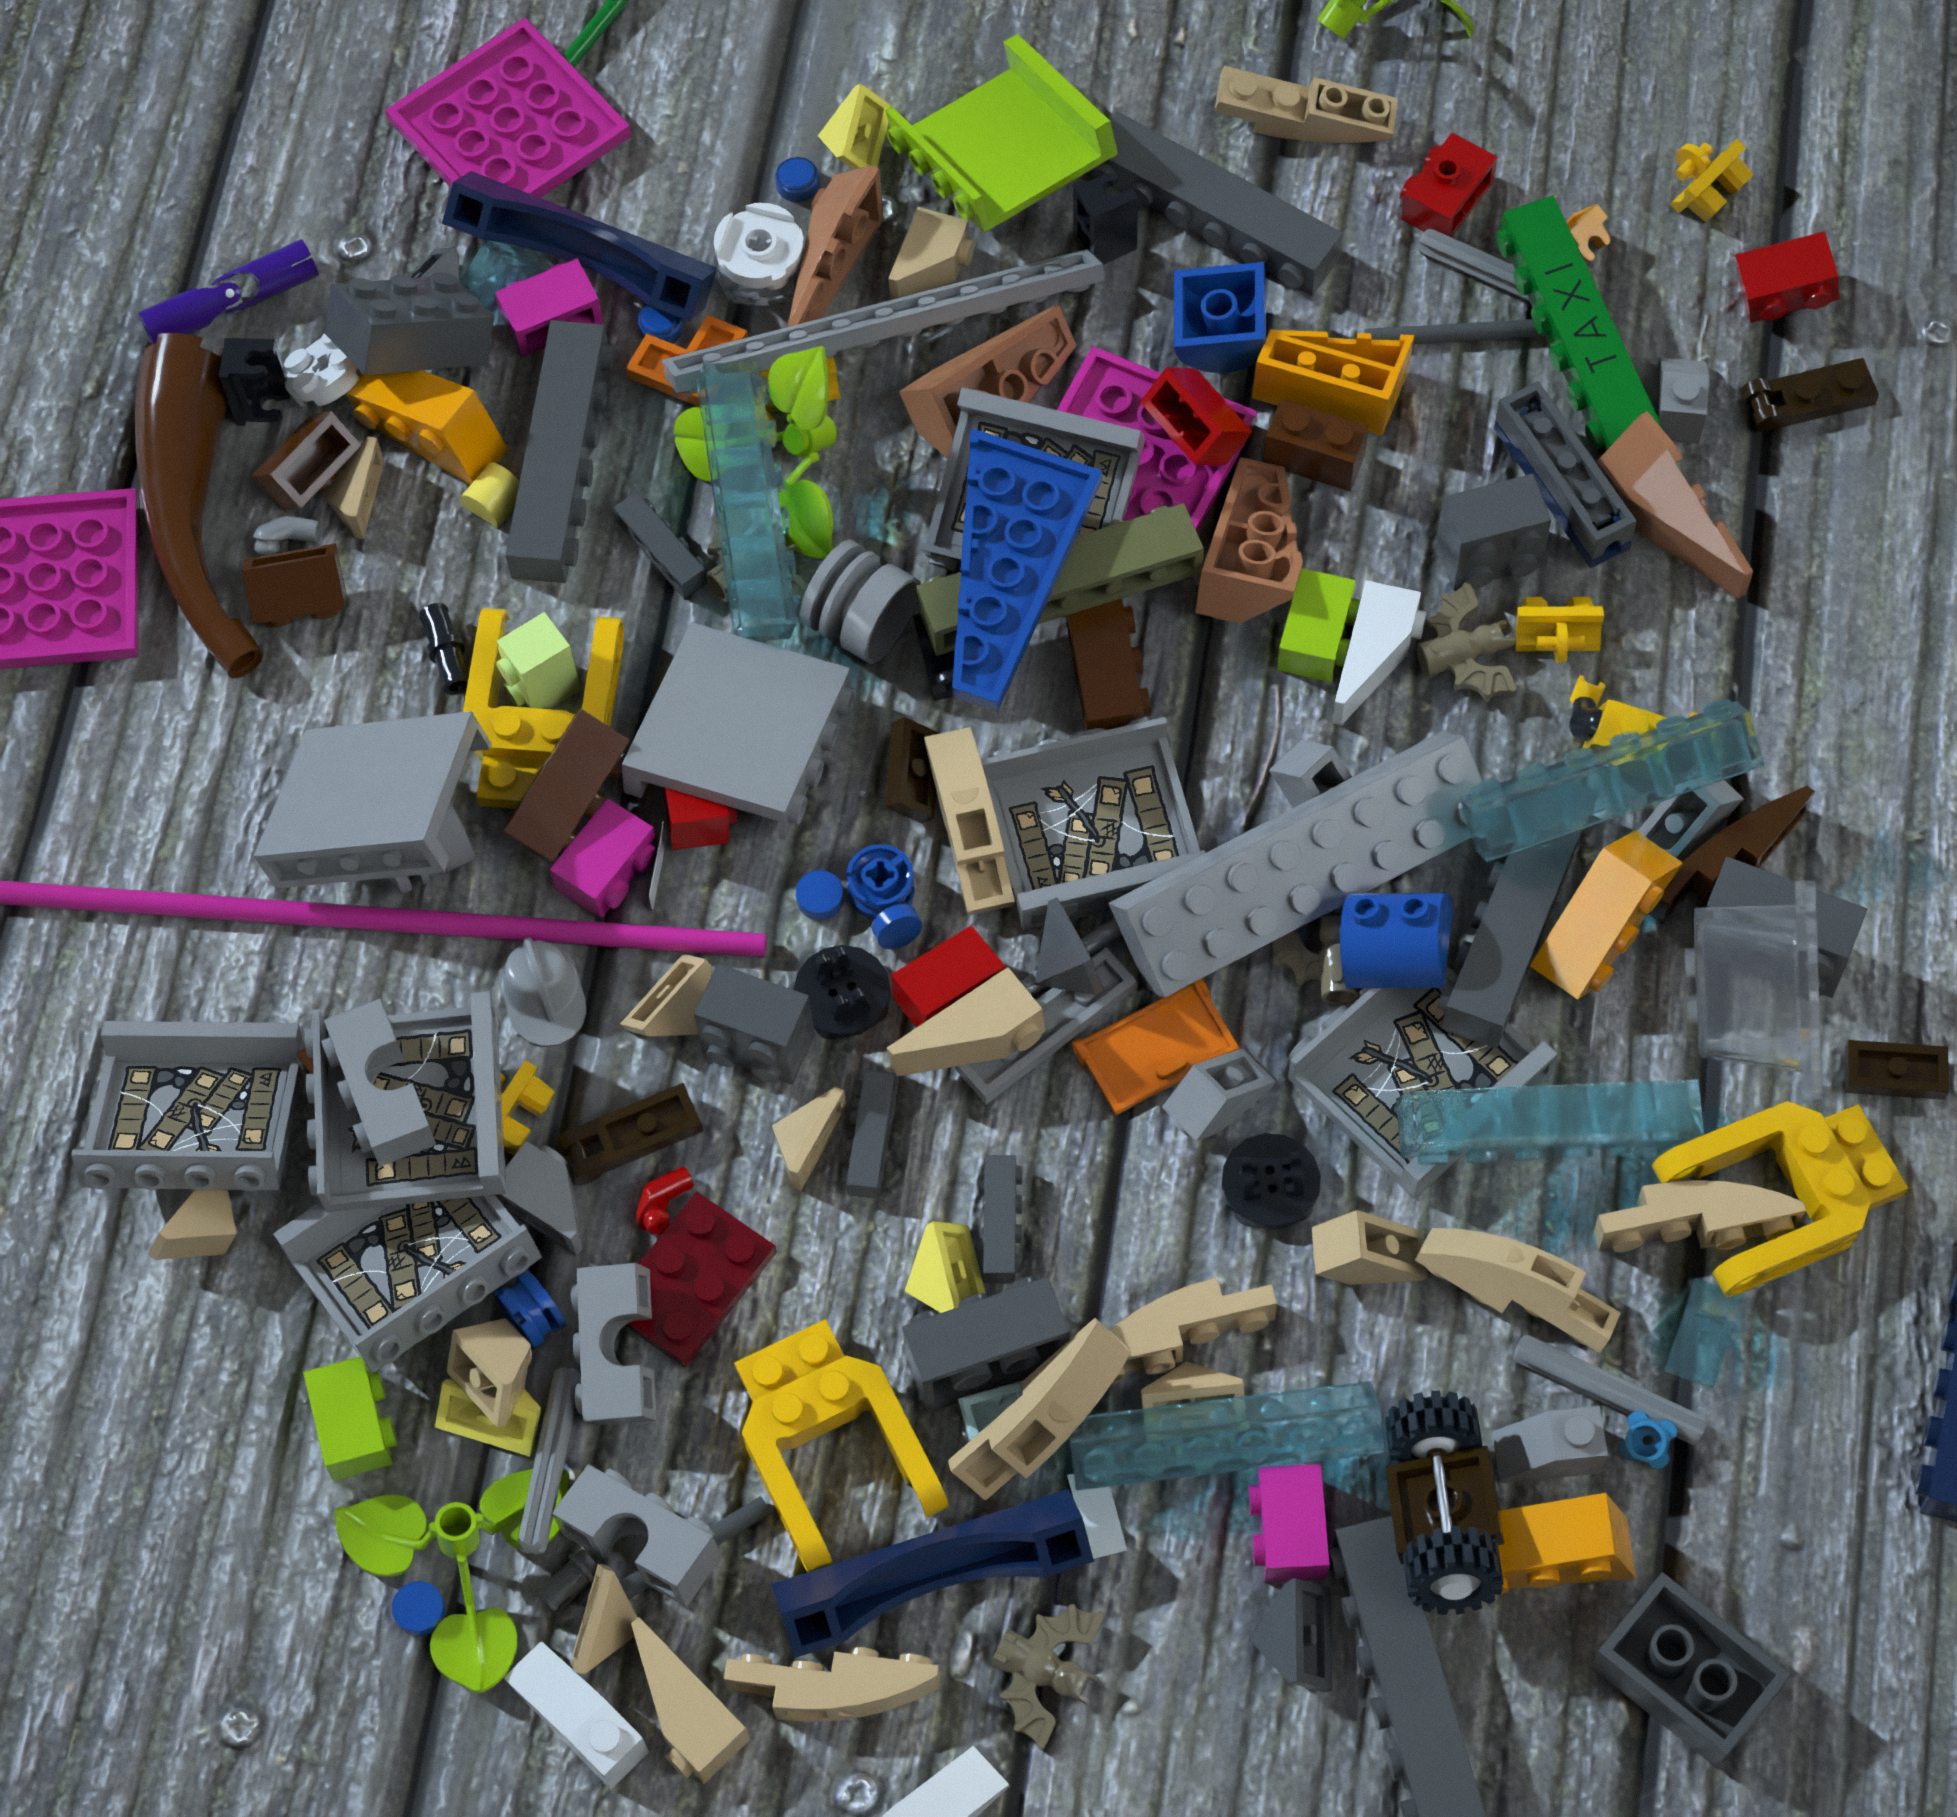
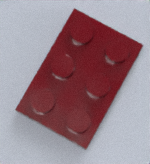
M696 1191L638 1263L650 1269L652 1319L633 1321L625 1326L686 1369L777 1253L776 1245Z

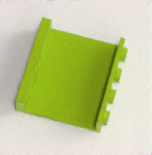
M1019 34L1003 42L1010 69L914 125H911L893 106L885 110L890 129L886 131V134L894 150L898 154L904 152L909 157L915 171L920 176L926 174L931 179L940 197L943 199L949 197L961 218L966 222L971 220L983 233L1118 154L1110 120Z

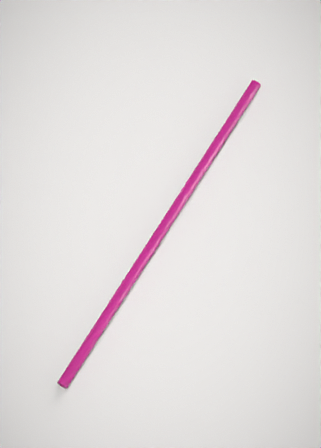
M0 880V904L517 941H523L524 938L531 937L533 941L539 940L548 943L765 958L767 951V934Z

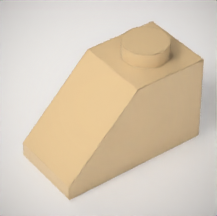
M917 207L888 278L890 300L943 287L955 282L962 265L968 266L974 253L975 240L969 237V221L966 222L959 217Z
M1359 1210L1312 1227L1313 1259L1315 1262V1273L1318 1276L1348 1285L1422 1281L1428 1278L1427 1268L1415 1261L1424 1243V1232L1422 1230Z
M506 1318L452 1331L447 1373L497 1428L506 1426L525 1388L527 1369L532 1359L531 1344Z

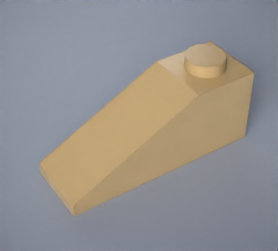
M1007 967L888 1046L887 1051L891 1069L896 1076H903L1002 1059L1017 1050H1027L1046 1031L1043 1009L1010 968Z
M638 1617L631 1623L662 1733L668 1747L671 1749L665 1757L685 1779L693 1773L705 1784L750 1741L747 1729Z

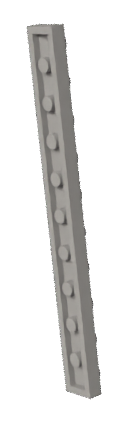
M1088 249L1072 252L662 360L664 375L676 393H698L714 383L746 380L752 373L770 369L779 357L792 352L824 346L826 358H830L836 355L839 350L851 347H872L877 345L881 339L896 335L902 337L914 336L919 334L923 328L938 324H959L964 321L965 317L980 313L997 314L1006 310L1007 306L1021 302L1039 303L1055 293L1084 291L1090 287V284L1105 281L1103 264Z

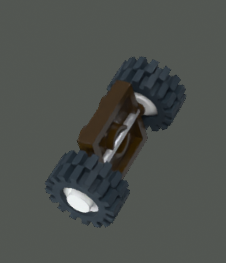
M1440 1390L1431 1391V1397L1424 1398L1422 1392L1413 1394L1414 1401L1412 1402L1406 1398L1398 1401L1399 1408L1392 1406L1388 1411L1389 1417L1385 1418L1390 1461H1393V1464L1386 1465L1385 1468L1396 1551L1400 1563L1404 1564L1408 1596L1416 1607L1422 1605V1610L1429 1613L1436 1607L1439 1615H1447L1449 1609H1455L1456 1615L1465 1614L1466 1607H1471L1474 1611L1482 1609L1481 1601L1491 1604L1496 1600L1495 1594L1500 1595L1503 1591L1502 1585H1504L1498 1545H1504L1505 1543L1492 1459L1488 1446L1482 1445L1477 1408L1475 1404L1471 1405L1470 1399L1463 1396L1458 1400L1457 1393L1450 1391L1445 1397H1441Z

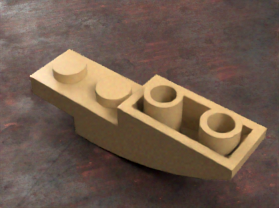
M1224 66L1219 78L1214 112L1254 121L1252 132L1268 136L1320 143H1362L1390 140L1392 138L1398 98L1313 77L1310 86L1307 87Z
M971 727L924 737L967 916L1014 906L1015 900L1004 858V847Z
M1706 1180L1664 1182L1642 1186L1636 1202L1637 1207L1600 1214L1593 1234L1598 1251L1613 1248L1615 1252H1627L1640 1247L1643 1241L1661 1237L1664 1242H1674L1690 1236L1692 1231L1695 1230L1701 1249L1716 1246L1718 1250H1729L1743 1245L1747 1241L1746 1239L1765 1235L1767 1240H1773L1794 1231L1799 1227L1806 1209L1801 1200L1753 1185Z
M1432 1228L1415 1259L1416 1262L1425 1266L1433 1275L1446 1279L1468 1292L1479 1303L1489 1305L1503 1313L1510 1301L1513 1300L1523 1306L1531 1315L1543 1318L1566 1332L1577 1343L1587 1345L1601 1353L1610 1340L1621 1314L1616 1309L1580 1288L1586 1275L1585 1271L1555 1255L1510 1238L1465 1229Z
M1218 1277L1168 1293L1139 1308L1110 1329L1116 1337L1129 1347L1131 1352L1112 1384L1122 1381L1126 1377L1125 1374L1145 1370L1147 1374H1158L1172 1369L1176 1362L1182 1361V1341L1190 1340L1192 1344H1201L1219 1337L1220 1332L1239 1328L1240 1332L1247 1333L1266 1327L1269 1321L1275 1320L1277 1301L1272 1284L1223 1296Z
M1094 1318L1020 1383L1023 1395L948 1460L950 1471L985 1501L1017 1473L1027 1479L1070 1437L1103 1397L1131 1353L1129 1347L1100 1321Z
M850 1647L847 1653L834 1652L831 1672L823 1671L824 1666L815 1662L794 1661L792 1667L772 1665V1659L766 1656L743 1654L740 1660L727 1659L723 1680L728 1692L774 1698L772 1708L777 1720L814 1722L860 1718L895 1709L939 1689L941 1677L939 1665L930 1664L931 1659L922 1655L901 1654L899 1660L880 1658L878 1657L879 1653L873 1649Z

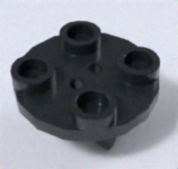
M840 945L824 948L809 957L797 972L793 989L809 995L814 1029L824 1039L830 1040L837 1037L844 1038L860 1035L883 1020L889 1010L888 1004L891 989L887 971L877 957L858 947ZM851 985L855 986L854 990H848L847 988ZM835 992L837 996L830 997L829 994Z
M1264 1133L1245 1139L1231 1151L1223 1166L1221 1188L1227 1205L1241 1224L1257 1228L1281 1229L1297 1224L1311 1215L1320 1193L1321 1173L1315 1157L1302 1143L1286 1135ZM1272 1169L1274 1173L1269 1175L1265 1171ZM1275 1188L1277 1192L1270 1193L1268 1189Z

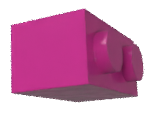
M578 258L565 264L553 265L543 273L526 280L514 281L504 289L495 292L501 318L521 357L546 347L551 320L604 324L599 298Z
M607 798L549 869L555 890L601 919L610 907L614 909L622 903L628 893L629 884L639 871L641 873L646 872L654 863L658 851L654 827Z
M1321 1464L1259 1467L1257 1484L1248 1485L1250 1516H1260L1261 1529L1260 1535H1252L1254 1566L1264 1567L1265 1582H1283L1292 1578L1301 1580L1327 1579L1330 1564Z

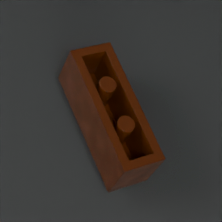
M1121 598L1066 615L1065 622L1085 732L1095 728L1110 730L1123 727L1135 719L1151 716L1147 687L1139 688L1137 675L1143 674L1141 650L1139 646L1131 647L1129 634L1136 633L1132 606L1124 607Z
M583 709L577 711L500 833L548 863L553 862L557 855L560 857L578 835L573 830L582 815L591 819L603 801L605 794L598 790L607 776L610 775L616 779L622 771V763L627 755L624 749L630 740Z

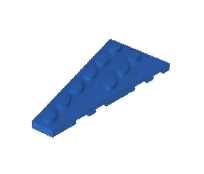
M971 428L961 558V581L958 599L957 637L952 684L954 698L996 712L999 711L1100 487L1102 470Z

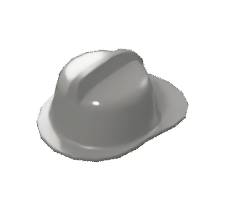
M531 937L524 938L522 945L513 949L503 960L499 970V984L509 1018L517 1034L527 1042L542 1047L558 1046L572 1039L583 1026L587 1013L585 996L578 973L569 953L559 945L539 940L533 941Z

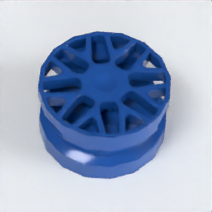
M877 844L867 846L858 851L850 860L846 871L849 899L858 913L874 920L880 910L897 904H905L904 900L906 898H910L906 905L912 904L915 894L912 864L905 853L894 846Z
M528 1270L518 1275L517 1282L509 1288L502 1286L493 1293L496 1302L505 1316L519 1333L526 1337L533 1350L545 1342L544 1336L550 1331L556 1333L567 1326L563 1315L554 1301Z

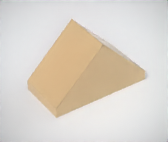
M194 1190L158 1233L148 1255L155 1260L224 1255L236 1235L228 1190Z

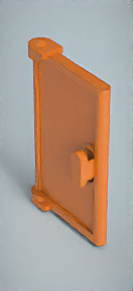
M1202 978L1084 1039L1078 1038L1071 1042L1073 1052L1078 1057L1082 1066H1087L1115 1115L1180 1083L1194 1064L1240 1049L1210 999L1211 993ZM1157 1074H1158L1160 1077H1163V1078L1166 1077V1079H1160V1078H1158Z

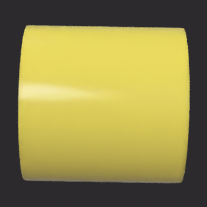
M491 462L461 495V505L499 528L515 508L520 481L503 466Z

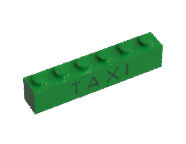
M1554 195L1503 212L1500 229L1496 232V242L1499 251L1504 258H1510L1515 268L1513 276L1517 290L1521 296H1528L1533 307L1531 309L1533 324L1539 334L1545 333L1551 346L1549 347L1551 363L1557 373L1563 372L1568 383L1567 395L1573 410L1576 412L1581 411L1586 422L1585 434L1592 450H1599L1602 456L1639 415L1646 411L1662 428Z

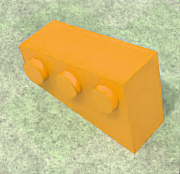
M1270 329L1266 338V344L1263 345L1256 361L1252 398L1277 406L1281 399L1368 425V432L1383 436L1409 371L1415 335L1400 334L1398 341L1371 340V333H1357L1356 339L1328 338V332Z
M419 370L364 375L361 372L358 375L360 377L359 381L345 393L355 408L353 410L355 418L365 427L378 430L469 485L473 483L489 463L498 464L509 450L473 389L426 371Z
M1636 830L1605 846L1533 959L1530 967L1577 1000L1592 990L1597 993L1600 992L1614 973L1615 969L1611 967V964L1619 953H1625L1632 945L1639 933L1637 928L1646 915L1656 907L1666 887L1683 863Z
M1607 1493L1500 1510L1505 1543L1504 1545H1498L1504 1582L1501 1594L1508 1592L1512 1588H1544L1562 1584L1636 1579L1627 1517Z

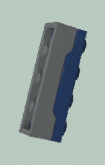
M1537 381L1499 399L1494 430L1524 474L1533 473L1544 503L1591 569L1629 550L1637 522L1540 382ZM1524 407L1523 411L1519 414L1517 410Z

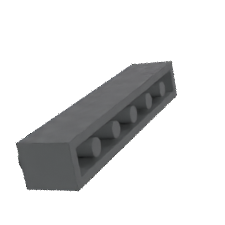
M1118 111L1111 118L1110 122L1118 154L1088 172L1094 179L1109 173L1118 174V183L1109 187H1113L1118 191L1133 189L1138 197L1139 206L1149 207L1166 216L1174 225L1181 228L1186 227L1203 236L1214 247L1225 248L1238 255L1245 263L1264 262L1265 271L1278 277L1286 286L1292 289H1300L1311 296L1340 260L1343 232Z
M550 321L505 555L512 579L566 583L569 566L575 567L577 564L579 542L578 539H574L576 526L583 527L586 516V501L582 499L583 488L590 487L592 484L593 461L589 459L591 447L597 448L600 441V421L596 420L598 409H605L607 403V382H603L605 370L611 371L614 364V344L608 343L604 325Z
M1542 770L1536 787L1526 786L1518 808V812L1523 813L1524 817L1520 826L1511 823L1502 847L1503 851L1509 852L1505 864L1495 862L1486 889L1493 891L1489 903L1479 901L1470 926V928L1477 930L1472 943L1466 940L1463 941L1454 968L1461 970L1456 983L1447 980L1438 1003V1008L1445 1010L1441 1029L1487 1046L1498 1048L1591 815L1597 789Z
M1392 1516L1336 1529L1333 1547L1328 1548L1330 1569L1334 1579L1343 1578L1348 1597L1341 1598L1344 1617L1349 1629L1357 1627L1362 1647L1356 1648L1360 1672L1363 1679L1372 1677L1377 1697L1370 1699L1374 1720L1378 1730L1387 1728L1392 1745L1391 1749L1385 1750L1388 1768L1393 1781L1402 1780L1407 1800L1400 1802L1402 1816L1486 1817L1425 1611L1422 1610V1605L1416 1607L1408 1596L1404 1564L1400 1563L1396 1551Z

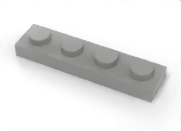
M1106 947L1091 958L1104 991L1094 995L1058 988L1050 989L1036 1000L1043 1009L1046 1031L1042 1033L1040 1039L1032 1047L1024 1051L1017 1050L1002 1059L955 1066V1070L986 1105L1137 990V980Z

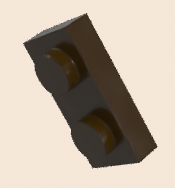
M903 717L892 722L886 808L919 823H924L934 818L936 787L924 737L940 733Z
M1848 1040L1845 1046V1093L1945 1100L1949 1093L1948 1046Z

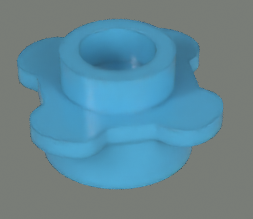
M1644 1411L1631 1413L1627 1418L1629 1430L1625 1440L1619 1445L1620 1454L1626 1460L1637 1459L1642 1462H1648L1654 1469L1665 1467L1670 1460L1667 1453L1670 1440L1677 1436L1676 1425L1669 1419L1660 1422L1648 1418ZM1645 1435L1652 1436V1444L1647 1445L1644 1443L1643 1438Z

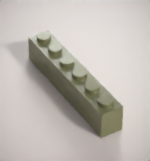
M1182 503L1173 507L1161 506L1153 509L1147 515L1127 521L1116 520L1108 523L1101 529L1082 535L1078 534L1038 624L1201 574L1204 548L1185 504ZM961 572L950 576L938 575L930 578L924 584L916 586L918 610L936 656L955 650Z

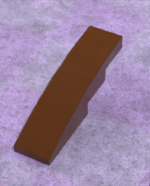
M1808 786L1800 788L1762 805L1721 830L1682 862L1683 865L1668 884L1662 898L1649 915L1663 924L1690 891L1708 901L1726 856L1761 868L1805 816L1815 791Z

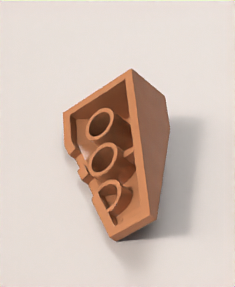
M870 165L835 174L826 189L821 188L816 193L811 206L812 216L787 327L823 317L884 221L879 168Z
M1055 305L931 370L900 390L899 393L917 433L948 459L961 413L957 403L962 387L1029 403L1042 385L1049 384L1077 345L1060 306Z
M1646 411L1639 415L1596 461V464L1636 519L1635 530L1737 598L1746 595L1753 573L1752 568L1725 524L1719 520L1712 522L1708 515L1707 505L1703 499L1707 495L1699 482L1692 487L1689 485L1676 464L1684 458L1673 441L1649 412Z
M1243 457L1239 458L1202 568L1195 613L1241 624L1293 599L1302 570L1303 560L1301 552H1298L1296 543L1297 529L1296 524L1292 522L1290 511L1291 498L1285 467Z

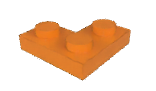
M707 315L687 349L646 333L626 367L627 378L693 405L710 407L724 381L708 385L705 390L698 393H676L665 378L662 360L748 338V332L745 329Z

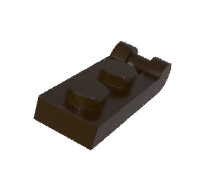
M1864 358L1768 381L1763 378L1754 379L1746 383L1741 389L1745 402L1748 405H1752L1755 411L1752 419L1756 429L1761 432L1876 405L1879 397ZM1779 399L1781 406L1772 405L1771 401Z
M681 1083L568 1130L558 1137L557 1143L562 1154L570 1158L572 1163L570 1173L575 1184L581 1186L597 1180L608 1171L704 1131L684 1083ZM600 1140L603 1151L590 1156L587 1147Z

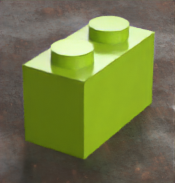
M1302 568L1279 647L1278 671L1332 683L1336 666L1344 667L1350 639L1344 638L1347 626L1354 627L1361 601L1354 598L1356 580Z
M360 1356L303 1372L324 1465L333 1481L393 1465L389 1448L397 1446L398 1443L391 1417L382 1418L378 1401L387 1397L380 1371L377 1370L372 1374Z

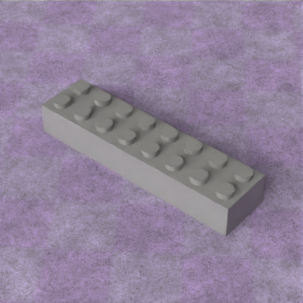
M1441 731L1108 904L1146 988L1165 998L1344 904L1348 894H1364L1499 824L1500 821L1464 736Z

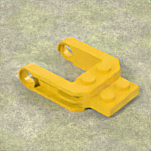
M482 608L478 620L463 712H473L492 744L488 750L473 751L482 761L476 799L479 806L515 809L575 714L567 710L514 706L497 707L502 674L496 664L497 661L501 660L496 641L504 637L505 621H509V614L506 609ZM598 616L594 628L582 709L611 727L624 646V622L622 618Z
M1786 1101L1675 1146L1660 1155L1652 1163L1651 1167L1660 1183L1681 1181L1694 1175L1699 1179L1773 1148L1776 1153L1777 1163L1798 1199L1803 1201L1809 1218L1814 1221L1809 1225L1741 1252L1720 1264L1712 1274L1725 1297L1737 1296L1849 1249L1852 1242L1857 1238L1858 1233L1862 1231L1869 1210L1905 1195L1909 1189L1859 1104L1824 1118L1820 1112Z
M826 1319L734 1362L736 1371L753 1403L742 1430L745 1448L807 1572L832 1565L833 1562L780 1451L797 1448L857 1419L859 1414L865 1410L870 1411L906 1484L911 1483L923 1508L925 1518L927 1519L949 1508V1503L940 1481L881 1366L847 1355L844 1356Z

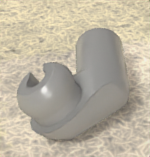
M282 516L258 526L254 532L253 537L256 538L254 549L257 554L271 555L279 553L280 540L291 539L318 543L322 531L321 521Z

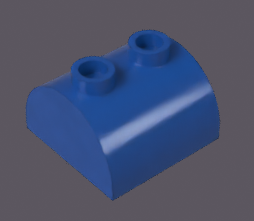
M1264 262L1174 270V350L1179 360L1191 368L1211 373L1234 372L1254 365L1263 345L1266 344V281Z
M1348 894L1343 905L1340 929L1341 965L1346 988H1444L1453 915V905L1449 894Z

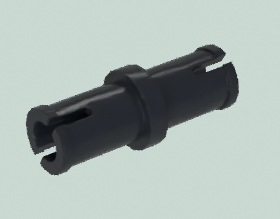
M433 603L424 607L419 613L420 621L423 623L429 641L426 649L430 660L437 665L444 692L448 695H459L466 692L469 678L463 658L465 647L462 638L455 635L448 614V607L443 603Z

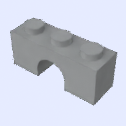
M381 999L325 1019L324 1022L330 1037L321 1040L331 1068L341 1065L345 1080L338 1082L337 1085L347 1111L357 1108L362 1122L353 1125L363 1154L373 1150L376 1160L381 1167L435 1146L436 1142L413 1083L394 1090H382L374 1086L375 1079L382 1070L404 1061Z
M637 1263L577 1268V1282H573L571 1286V1302L579 1318V1332L575 1333L573 1337L574 1357L581 1367V1383H578L575 1388V1403L578 1413L582 1414L584 1422L597 1426L656 1421L654 1370L642 1365L622 1366L614 1352L615 1338L622 1327L633 1321L652 1319L650 1269Z
M588 1464L552 1512L562 1535L601 1558H604L611 1547L625 1536L637 1534L647 1537L648 1541L645 1548L635 1560L644 1583L687 1607L722 1558L713 1538L715 1536L714 1531L703 1521L691 1516L686 1521L672 1513L673 1508L658 1495L648 1493L645 1497L632 1490L631 1483L618 1472L607 1469L603 1473Z

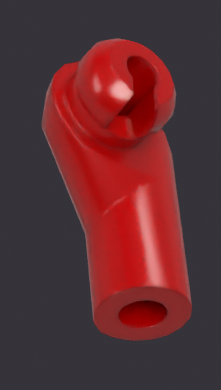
M680 1167L644 1186L636 1212V1219L642 1230L648 1231L651 1235H660L670 1225L668 1221L669 1214L666 1212L669 1200L692 1190L694 1187L692 1177L686 1168Z

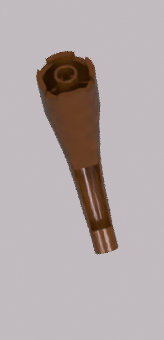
M182 333L158 334L156 344L146 341L138 375L135 405L136 458L139 486L147 526L163 575L187 621L227 675L231 678H240L251 673L259 666L264 653L244 624L237 618L229 619L223 611L209 578L202 545V518L211 470L228 401L219 379L223 347L220 348L219 355L200 347L201 337Z

